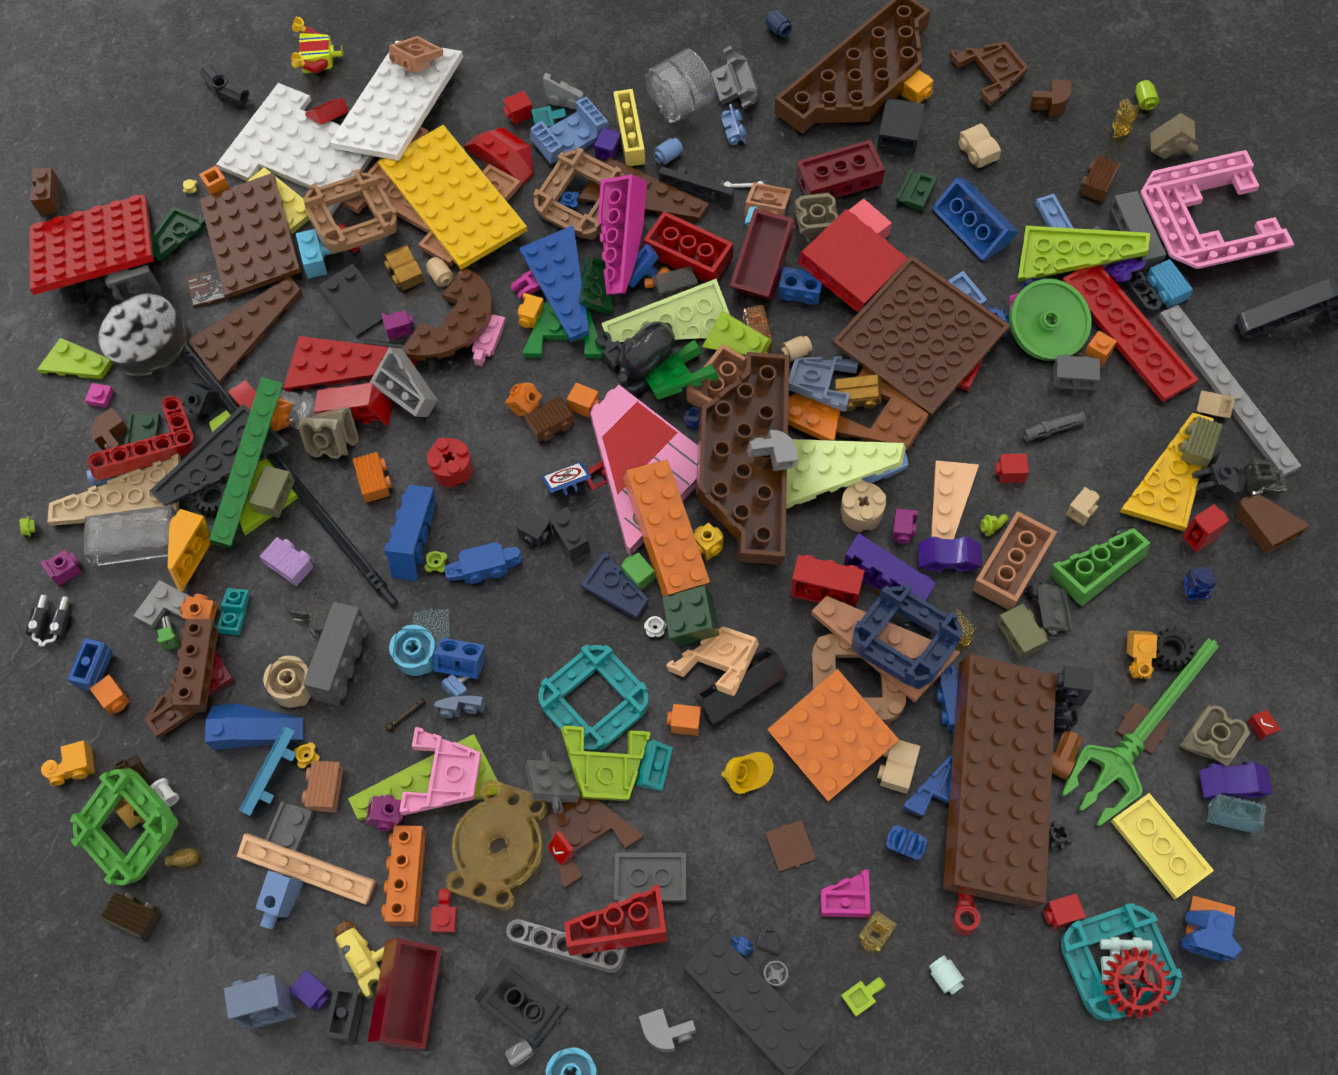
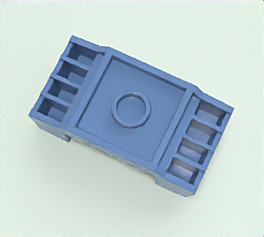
M587 97L576 101V113L548 128L543 121H540L531 128L530 140L550 164L558 161L557 156L561 152L566 153L576 150V148L586 149L596 143L603 128L611 130L608 120Z

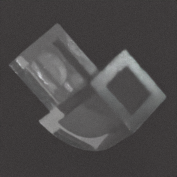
M282 390L280 399L293 404L287 418L291 426L299 430L300 417L311 418L315 414V402L306 391L300 396L295 392L289 393Z

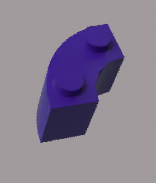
M967 536L960 537L959 539L929 537L927 540L918 543L919 568L935 572H943V569L955 568L956 572L982 568L981 543Z
M1256 761L1244 762L1238 766L1212 763L1208 765V768L1199 770L1204 798L1228 800L1235 796L1251 799L1273 795L1268 768L1257 764Z

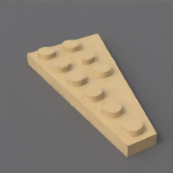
M179 454L171 456L172 459L162 463L161 461L152 463L153 466L149 468L134 470L108 480L107 484L97 487L95 485L81 494H72L49 503L47 522L50 526L177 514L179 502L165 507L149 490L181 462V457Z

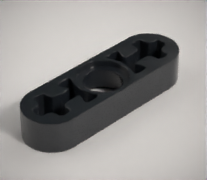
M1140 270L1132 272L1133 275L1130 279L1122 281L1123 285L1145 314H1156L1162 304L1160 297ZM1142 286L1145 288V292H1138L1135 287Z

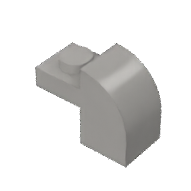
M770 430L767 439L763 437L750 441L747 449L749 458L770 455L773 471L795 468L799 460L793 440L787 434L778 430Z
M663 1008L639 1016L646 1040L653 1048L661 1052H674L673 1041L678 1040V1043H683L691 1040L692 1035L696 1034L693 1020L668 1028Z

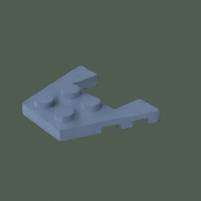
M834 356L833 360H822V357L795 358L789 376V390L846 412L850 393L832 391L829 388L835 370L856 374L859 364L853 359H842V356Z

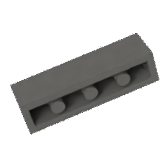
M1138 191L1116 195L1111 205V211L1120 231L1150 233L1148 255L1136 257V262L1146 261V265L1140 271L1148 270L1155 265L1161 264L1166 257V249L1161 245L1159 233L1153 227L1151 215L1145 209L1143 198L1140 197Z

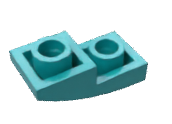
M227 588L221 603L223 611L217 625L219 627L218 634L240 636L248 606L249 590Z

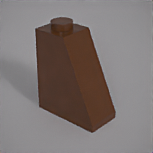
M1260 494L1251 498L1246 496L1238 502L1239 506L1234 512L1265 554L1302 536L1309 527L1306 522Z

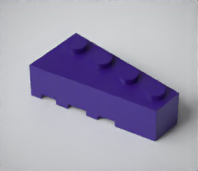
M859 533L845 555L844 566L854 565L861 570H865L862 582L870 587L873 586L882 591L886 586L889 588L903 587L906 584L912 587V594L928 602L934 591L936 583L930 577L921 574Z

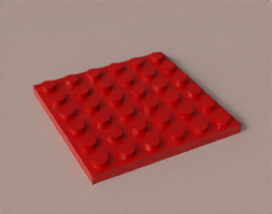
M145 194L133 195L129 199L122 201L115 200L104 206H94L86 211H76L68 216H58L50 221L37 222L30 226V290L33 295L154 261L148 201Z

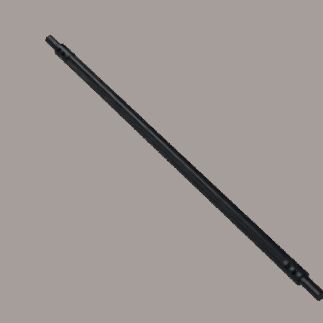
M171 332L169 338L178 347V352L207 386L219 392L218 400L232 415L239 408L237 403L198 358L193 349L187 343H184L176 332ZM277 453L267 458L274 468L291 473L295 480L292 487L293 491L358 568L377 593H380L391 607L396 606L398 600L388 590L386 582L371 567Z

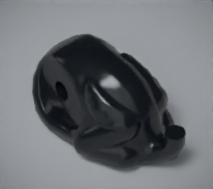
M661 321L651 322L642 327L632 338L625 339L617 356V361L620 365L618 374L620 382H625L629 378L640 381L649 376L654 369L659 368L660 362L669 353L675 341V334L672 331L671 324Z

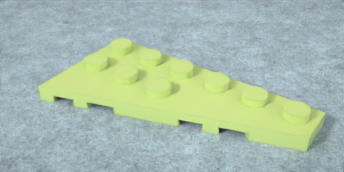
M714 279L602 323L604 331L611 335L613 343L616 341L621 343L626 338H632L642 327L655 321L671 324L675 340L705 339L708 337L720 312L724 311L729 314L717 279Z

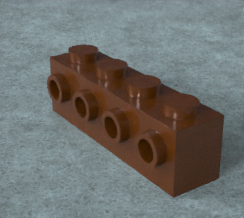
M186 619L185 626L181 629L182 645L177 652L179 664L178 669L174 672L175 689L171 692L170 696L171 704L179 712H206L219 629L212 619Z

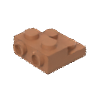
M418 36L389 45V60L391 63H397V65L403 66L406 71L410 70L412 73H420L422 70L428 69L429 61H434L443 56L442 48Z
M753 182L745 203L744 216H747L749 207L754 206L760 210L785 216L792 189Z

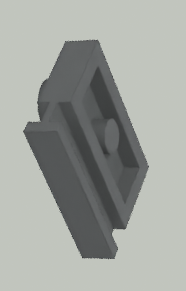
M1047 584L1037 586L1043 628L1058 632L1064 631V633L1073 631L1066 588L1059 589L1057 586Z
M281 801L265 840L298 852L314 812Z

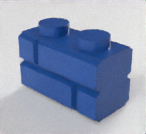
M86 638L81 645L82 649L78 652L67 680L75 688L92 692L90 688L102 680L113 651L108 648L106 643Z

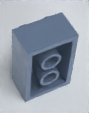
M272 973L258 975L256 977L257 980L249 982L247 980H238L231 983V987L224 988L228 1019L248 1030L297 1017L294 994L289 990L291 986L277 976L272 975Z

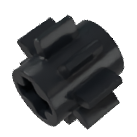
M1067 702L1056 703L1054 713L1055 729H1059L1060 732L1071 731V727H1074L1078 722L1076 709L1068 706Z
M1053 820L1051 823V827H1049L1050 850L1053 847H1058L1060 851H1063L1065 848L1064 844L1069 846L1072 844L1073 841L1068 837L1073 833V830H1068L1066 822L1057 824L1056 820ZM1056 832L1061 834L1060 839L1055 837Z

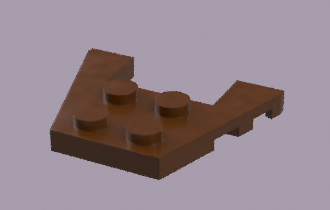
M1008 42L984 45L980 49L970 47L961 52L952 50L949 53L950 59L958 68L976 61L994 83L980 92V96L989 107L1022 78L1028 70V66Z
M581 795L578 802H568L563 805L564 811L561 814H558L557 811V814L552 812L547 816L552 839L558 831L562 832L573 847L575 854L611 830L615 833L625 850L643 839L639 831L599 800L581 798ZM572 858L563 865L558 863L562 884L565 889L583 878L582 873Z

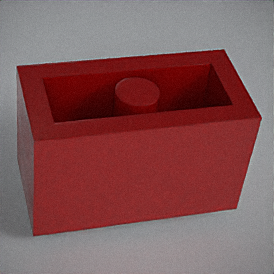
M1214 504L1192 519L1182 537L1197 553L1217 540L1229 520L1226 514Z

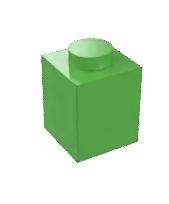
M636 553L634 556H628L621 565L622 572L640 590L656 580L655 570L639 553Z

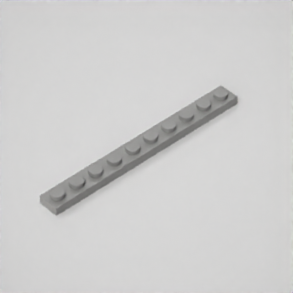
M1179 305L1161 312L1159 315L1160 320L1213 390L1218 394L1235 397L1232 415L1279 477L1283 478L1299 470L1301 464Z

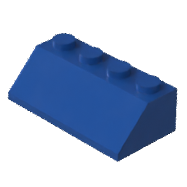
M956 177L932 207L941 219L982 261L1004 249L1019 232L967 179Z

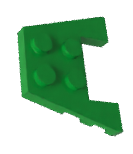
M548 302L545 303L523 350L524 358H542L543 340H569ZM585 307L589 335L577 340H585V358H603L601 355L602 348L597 347L595 344L598 335L589 308Z
M695 340L685 345L661 363L659 368L654 369L649 376L645 377L657 399L682 392V387L691 384L694 387L702 385L701 381L708 378L711 381L719 379L711 364L692 374L685 366V362L702 354Z

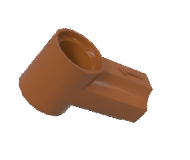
M1064 731L1055 752L1053 751L1052 774L1064 780L1068 779L1074 767V759L1083 741L1079 734L1072 731Z

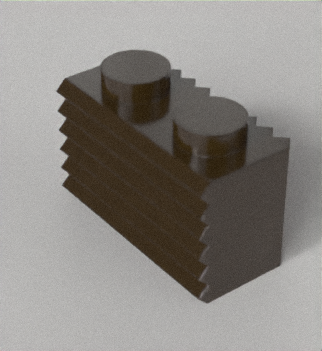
M125 891L123 895L116 892L113 893L99 919L147 942L162 916L156 912L158 907L146 901L141 905L135 902L137 897Z

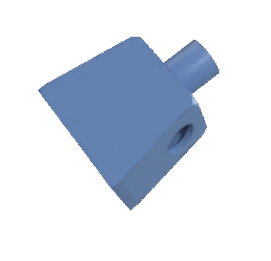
M268 870L256 905V909L264 911L259 925L273 930L278 917L287 918L304 881Z

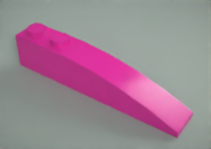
M633 174L601 179L598 224L601 225L602 229L600 241L603 242L604 247L602 259L606 264L604 276L607 295L625 294L641 242L647 181Z

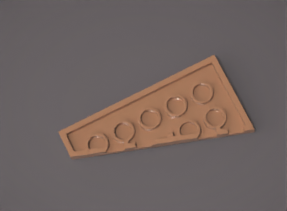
M828 596L811 612L812 616L850 648L855 625L866 614L862 610ZM889 623L878 637V639L914 661L917 657L921 656L932 641L892 623ZM955 650L934 680L921 689H915L904 684L869 661H865L913 702H916L955 661L960 652Z

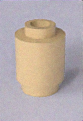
M434 257L427 262V273L437 286L445 287L452 282L454 274L442 259Z
M799 336L782 343L780 352L781 355H789V362H792L795 358L807 356L813 349L807 336Z

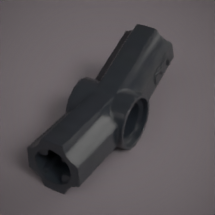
M213 64L202 66L199 74L215 92L218 99H228L240 105L246 104L250 94L248 89L228 81L226 76L222 75Z

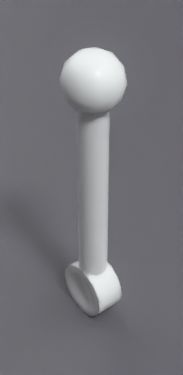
M725 182L723 185L730 188L752 187L753 183L731 184L730 182Z

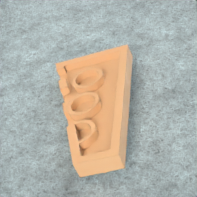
M946 461L935 462L931 537L954 539L979 466L978 464Z

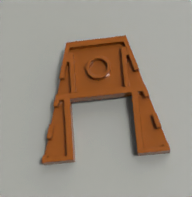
M863 368L857 377L873 374ZM880 380L881 397L887 400L888 403L871 429L839 416L838 429L836 431L839 437L860 438L864 442L904 443L905 450H909L927 422L929 414Z

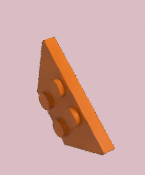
M798 393L788 397V425L820 440L836 441L835 436L840 416L839 409Z

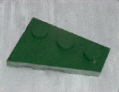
M173 206L151 235L153 258L158 261L162 260L206 226L205 219Z
M589 256L585 259L579 304L610 315L614 312L612 296L606 293L605 261Z

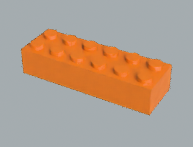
M668 459L627 470L623 480L649 558L655 570L662 596H669L701 586L706 587L710 580Z

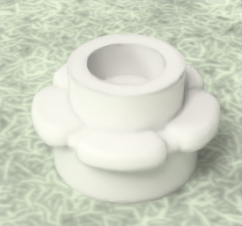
M657 616L650 617L644 624L646 634L650 637L662 636L664 629H666L665 621Z

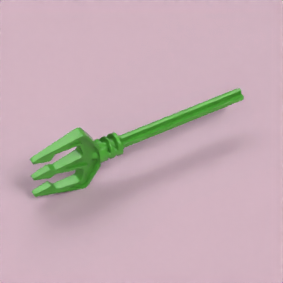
M1207 638L1134 732L1123 736V741H1119L1118 747L1113 749L1087 745L1080 750L1061 796H1066L1079 785L1077 775L1089 760L1100 765L1101 771L1092 790L1084 795L1079 811L1097 800L1098 793L1114 780H1118L1125 789V794L1113 808H1104L1096 826H1101L1142 794V786L1133 765L1134 758H1138L1139 752L1145 749L1143 742L1218 649L1219 646L1215 640L1212 641Z

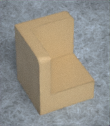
M1201 390L1197 411L1230 418L1235 397Z

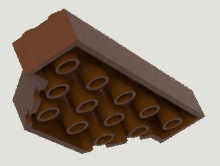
M891 0L775 98L774 114L802 134L815 123L870 122L884 110L886 99H896L903 92L904 82L918 70L921 71L922 56L919 34L928 27L931 10L916 0Z
M747 352L743 363V374L733 384L728 385L718 393V396L702 406L699 416L696 497L738 541L737 562L781 565L785 558L787 469L773 471L770 455L749 458L747 449L750 441L759 437L767 439L770 430H778L788 435L789 355Z

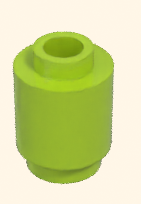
M1144 80L1136 85L1135 94L1140 108L1143 110L1154 109L1159 103L1154 84L1149 80Z

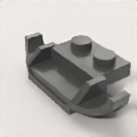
M732 46L723 49L728 60L727 64L712 71L711 75L723 105L740 97L743 109H746L757 101L759 89L748 60L743 55L737 53Z

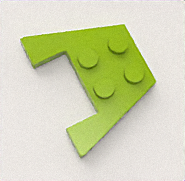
M562 726V736L581 798L629 800L650 732L630 730L628 732V754L584 751V727Z

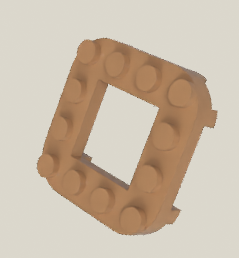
M576 148V150L566 153L561 152L557 156V164L540 190L535 189L533 194L534 205L538 214L546 221L562 229L573 225L575 236L594 240L602 232L601 225L598 224L599 199L589 214H584V216L557 201L576 173L600 185L601 179L624 176L618 166L613 168L586 154L584 149Z
M361 169L353 170L354 176L321 187H318L316 183L309 186L310 190L303 197L305 211L321 243L331 253L346 251L382 239L396 232V209L392 207L376 174L362 173ZM363 195L375 219L340 230L339 226L335 224L327 206Z
M834 633L819 637L813 647L811 659L813 689L836 670L835 658H862ZM881 674L882 698L863 699L882 721L889 725L902 714L906 703V695Z

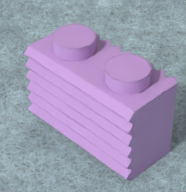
M276 537L259 557L269 568L295 586H298L305 576L310 573V570L313 569V565L310 562L311 557L303 550L300 552L294 549L295 546L289 540L284 539L282 541Z

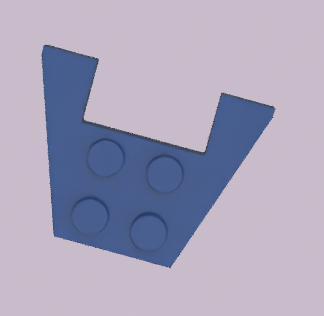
M952 754L916 793L908 799L903 809L923 817L932 796L949 804Z

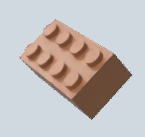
M1017 511L976 579L972 591L1007 610L1015 608L1051 546L1057 531Z

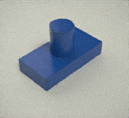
M647 243L637 255L633 273L628 284L633 288L644 275L648 278H655L658 273L657 268L652 265L659 257L653 247Z

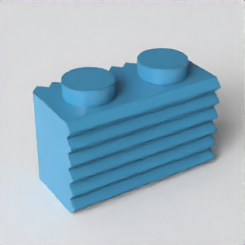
M1171 259L1151 267L1148 271L1146 279L1167 308L1190 298L1193 288Z

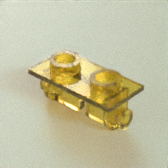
M1128 99L1120 102L1119 113L1116 114L1112 124L1115 130L1114 138L1127 135L1132 130L1140 107L1139 104L1133 106Z

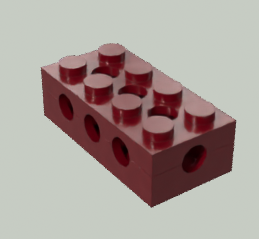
M871 140L799 160L796 167V177L804 195L829 193L834 198L882 185L885 168Z

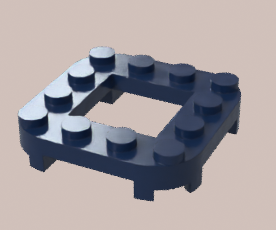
M904 584L903 587L896 586L890 588L886 586L863 618L857 621L852 635L851 648L862 658L904 684L915 689H921L934 680L957 648L963 635L962 627L957 620L959 616L953 611L948 615L912 594V587ZM897 612L935 635L921 656L917 657L915 661L878 639Z

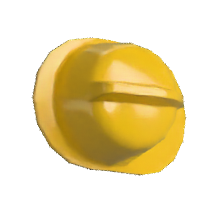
M755 752L729 760L725 771L721 772V775L735 793L743 794L766 785L771 779L774 765L768 754Z

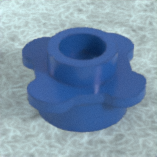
M566 191L562 193L559 203L572 210L578 206L577 199L579 198V193Z
M739 935L738 938L732 936L731 939L734 941L731 945L739 953L748 956L750 951L755 950L751 947L752 942L742 935Z

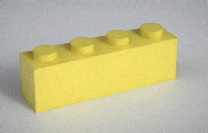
M633 89L615 91V110L621 133L625 163L628 166L645 164L644 145Z

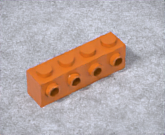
M394 826L393 833L389 835V847H392L391 856L387 857L386 862L389 879L385 880L384 894L387 895L386 904L382 906V919H385L384 921L388 926L418 927L426 831L422 826Z

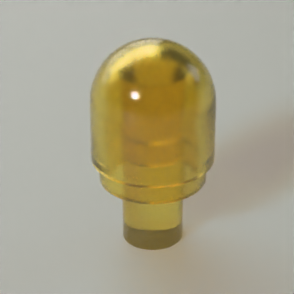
M192 847L178 849V851L174 852V855L165 857L166 866L176 865L177 868L190 867L198 862L199 853Z

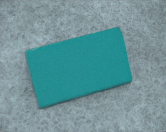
M656 740L646 743L643 759H641L635 783L636 786L663 791L673 747Z

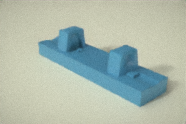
M282 727L239 811L250 816L259 799L266 803H271L274 795L264 791V788L281 757L293 761L296 753L286 747L295 732L294 730Z

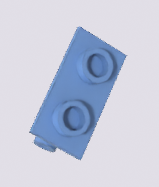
M729 104L731 110L724 111L721 116L724 128L727 129L725 132L728 142L731 145H736L738 141L742 140L744 144H747L745 139L747 132L740 122L743 120L741 113Z

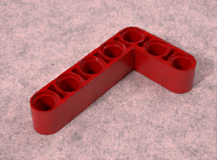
M168 396L162 401L163 413L170 431L169 433L91 454L88 458V465L92 476L99 480L153 466L152 463L158 461L162 463L172 459L171 456L179 454L181 458L190 454L195 449V442L180 399L175 396Z

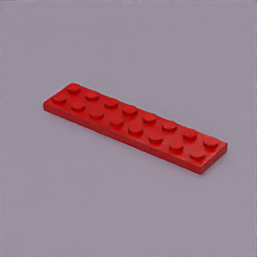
M1101 265L1079 269L1063 278V282L1074 287L1083 296L1088 304L1091 318L1106 335L1117 341L1115 344L1116 348L1162 402L1197 384L1199 379Z

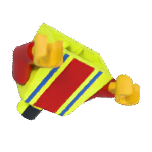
M295 17L292 30L294 32L302 31V33H300L299 53H292L290 58L292 66L294 68L301 66L303 74L310 72L317 74L325 69L332 68L333 57L343 56L342 45H332L330 36L316 32L308 26H303V19Z

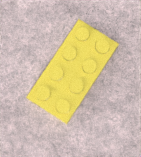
M264 167L248 181L265 176L271 172ZM276 177L290 231L293 234L310 219L305 211L303 198Z
M1150 793L1111 821L1174 900L1214 871Z

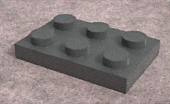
M615 852L614 902L631 898V895L648 891L651 887L658 884L660 885L662 902H686V852Z

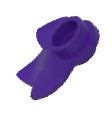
M1136 258L1121 260L1117 264L1108 265L1105 271L1112 275L1117 282H1122L1130 279L1132 272L1142 269L1146 265V261L1136 262Z

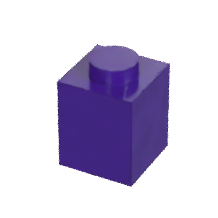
M603 128L594 145L595 158L605 161L609 157L615 159L622 146L621 133Z
M307 970L289 989L314 1012L318 1009H323L330 1001L329 996L332 994L323 983Z

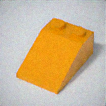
M179 509L176 516L170 521L168 570L178 590L183 592L211 545L209 541L211 533L204 516Z

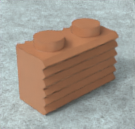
M313 760L311 768H307L306 781L309 782L307 790L303 791L302 803L305 804L308 810L337 812L344 771L340 762Z

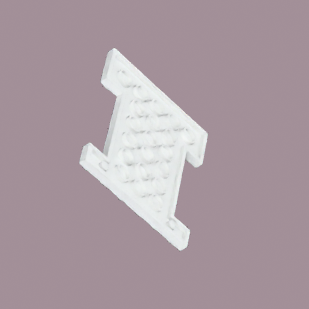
M278 83L216 165L219 170L246 181L265 167L275 175L310 189L309 186L314 183L321 187L354 176L353 170L361 169V172H363L374 156L333 149L330 141L341 125L331 121L320 125L306 117V111L304 110L311 102L310 95ZM341 202L327 206L331 216Z

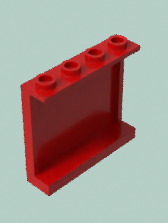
M846 209L801 252L797 263L859 313L908 258L890 245L886 239H883L874 232L871 227L858 219L855 214Z

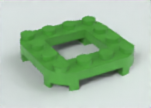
M131 768L116 769L105 772L99 777L102 783L82 811L72 815L70 822H74V838L71 839V842L75 847L82 846L107 874L104 880L108 884L127 885L136 883L146 874L172 838L174 829L178 826V820L173 816L167 804L136 771ZM122 797L146 821L143 825L146 830L127 856L101 828Z

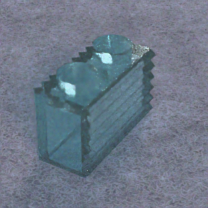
M1219 793L1209 802L1207 822L1256 834V832L1264 827L1266 806L1265 804L1251 803L1250 800L1246 802L1245 799L1227 797L1225 794L1222 796Z

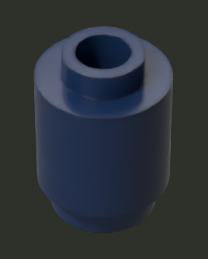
M779 10L770 11L767 14L765 24L777 36L786 37L792 30L791 22Z

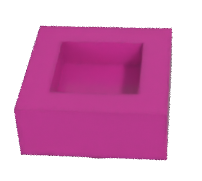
M91 383L85 402L87 405L107 408L114 390L111 386Z

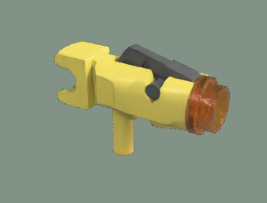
M347 920L333 929L343 971L354 973L366 998L371 999L374 996L371 986L379 980L380 968L377 962L382 960L384 947L376 952L370 951L367 947L368 942L356 930L357 926L352 924L350 920Z

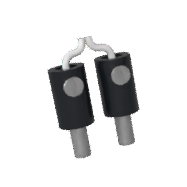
M40 595L37 607L31 609L25 631L26 635L39 643L38 646L45 647L46 643H51L56 639H64L70 617V612L66 611L70 598L63 596L59 609L53 610L47 631V636L52 639L45 640L42 643L38 638L43 636L49 611L45 609L48 596Z

